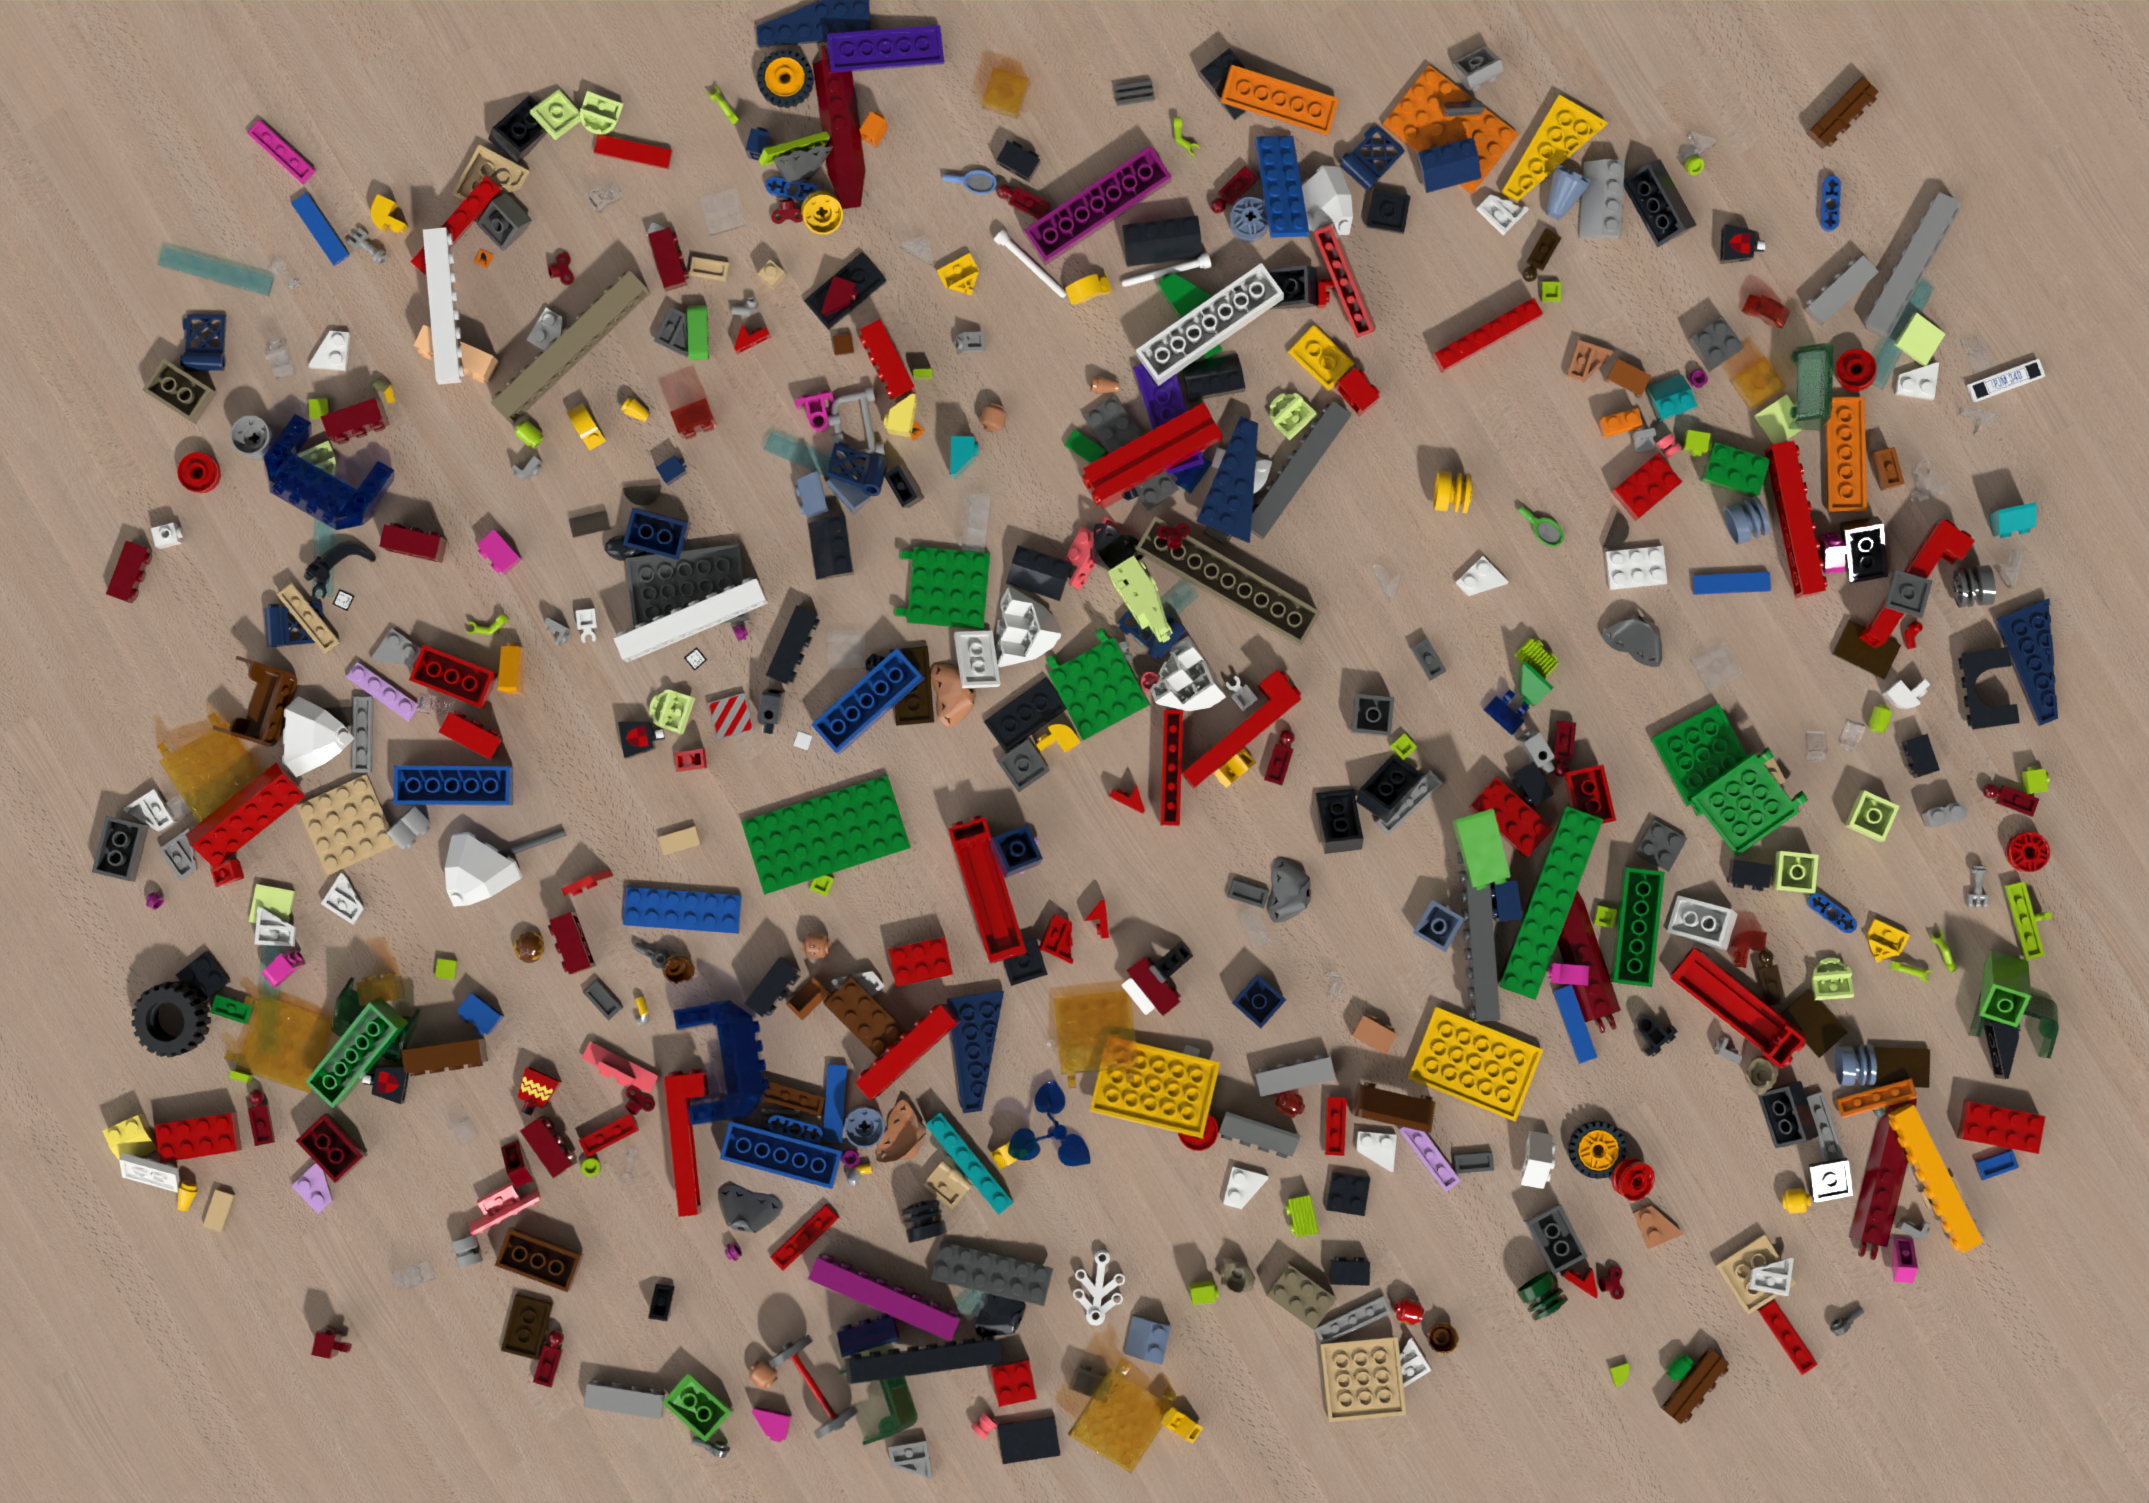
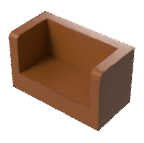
M1617 358L1605 382L1609 383L1611 381L1635 393V397L1640 398L1652 375Z
M1895 447L1871 454L1881 491L1905 484Z
M812 977L786 1005L801 1020H804L830 992L815 977Z

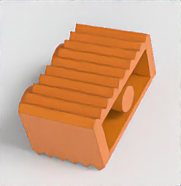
M875 111V113L869 112L865 119L866 122H863L864 125H861L862 128L859 130L862 140L877 148L888 127L885 116Z
M1638 408L1613 415L1610 414L1606 417L1603 416L1598 422L1603 438L1637 430V428L1643 426Z

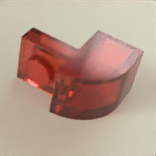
M1749 294L1742 309L1744 314L1760 318L1766 325L1783 329L1790 314V311L1784 305L1763 295L1759 297Z
M1743 931L1733 938L1730 947L1738 948L1733 955L1735 967L1746 968L1749 950H1765L1767 932Z

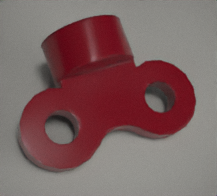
M793 199L780 200V210L777 209L771 214V219L776 224H781L787 219L795 223L803 221L801 209H795ZM795 213H799L800 217L795 218ZM780 214L781 219H776L775 216Z
M560 253L556 258V263L548 264L549 277H560V282L565 286H569L574 282V275L568 269L571 258L567 253ZM561 258H565L566 262H562ZM565 276L569 277V281L565 280Z
M1181 523L1175 528H1170L1166 525H1161L1157 528V536L1160 539H1166L1167 547L1170 549L1180 548L1183 545L1182 537H1187L1190 534V527L1185 523Z
M634 1085L627 1087L625 1094L629 1101L624 1107L631 1114L636 1116L641 1109L645 1112H650L654 1109L655 1101L652 1098L643 1097L640 1089ZM634 1090L636 1094L632 1095L630 1091ZM649 1102L651 1106L647 1107L645 1106V1103Z
M1619 1266L1610 1267L1608 1271L1609 1276L1600 1277L1598 1281L1600 1290L1602 1292L1610 1291L1611 1297L1615 1300H1620L1624 1296V1289L1620 1285L1623 1272Z

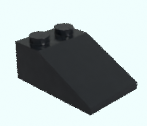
M1230 48L1199 73L1200 79L1219 102L1230 65L1245 69ZM1220 103L1234 121L1246 112V110Z
M530 95L492 127L488 138L490 142L516 164L526 157L548 133L530 114V110L539 104Z
M1302 265L1267 270L1284 293V299L1270 309L1318 306L1317 268Z
M1875 516L1841 522V537L1848 546V551L1845 553V562L1849 583L1888 577L1884 525L1880 518Z
M1392 754L1359 789L1356 802L1385 823H1388L1424 777V774L1395 754Z
M1354 788L1316 793L1324 854L1362 850L1364 838Z
M1992 1019L1983 1021L1994 1076L1999 1079H2009L2019 1040V1032L2021 1031L2020 1024L2014 1027Z

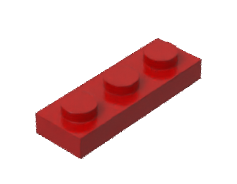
M1327 1097L1325 1155L1345 1156L1346 1097Z
M630 1113L578 1141L586 1156L589 1157L639 1131V1128Z

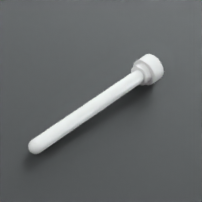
M1002 229L996 235L994 241L998 245H1005L1060 297H1066V291L1010 240L1009 233L1005 229Z
M1200 254L1201 256L1197 257V260L1123 279L1121 284L1126 287L1163 277L1166 274L1171 275L1196 267L1211 268L1209 254Z

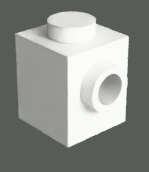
M170 523L151 528L155 547L162 549L182 544L181 538L184 535L182 528L178 527L177 524Z

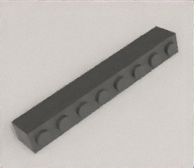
M1333 401L1331 405L1328 403L1321 411L1323 414L1321 419H1315L1310 426V429H1312L1311 433L1308 436L1305 434L1300 440L1299 444L1301 447L1299 450H1293L1288 457L1290 460L1287 466L1283 465L1277 473L1279 478L1276 482H1270L1266 488L1268 491L1266 496H1261L1256 502L1255 506L1257 509L1252 513L1251 532L1261 540L1265 538L1352 414Z

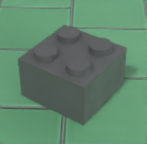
M1723 316L1687 341L1709 372L1745 348Z
M1355 694L1351 733L1390 737L1395 697Z

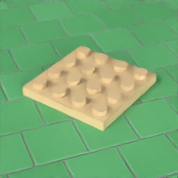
M367 774L296 806L327 876L397 845L386 833L391 826Z
M1398 1336L1320 1344L1329 1422L1407 1414Z

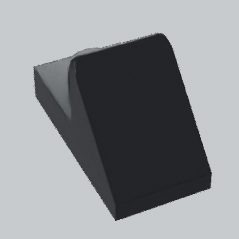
M655 1284L648 1319L666 1322L669 1320L675 1286Z

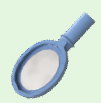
M983 170L970 171L965 177L946 173L943 175V181L964 184L965 188L974 194L985 195L992 193L997 186L996 178L991 173Z

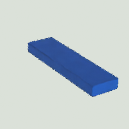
M307 192L291 202L333 266H336L350 256Z
M1770 572L1692 576L1693 595L1771 591Z
M1572 985L1554 990L1553 993L1578 1063L1581 1064L1598 1058Z
M828 1064L823 1142L842 1143L848 1065Z

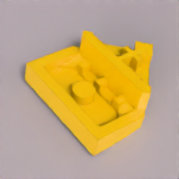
M970 253L936 270L945 288L972 296L979 269Z
M1874 918L1866 937L1876 963L1883 959L1900 955L1910 934Z

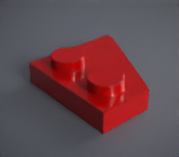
M610 869L598 872L576 881L561 890L564 896L568 894L576 896L583 893L582 889L594 888L598 886V882L612 877L613 874Z
M1052 914L1038 949L1068 964H1073V958H1071V946H1073V939L1071 937L1072 922L1057 914Z

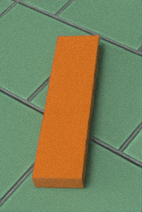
M1912 1078L1841 1097L1836 1099L1843 1119L1915 1099L1917 1094Z

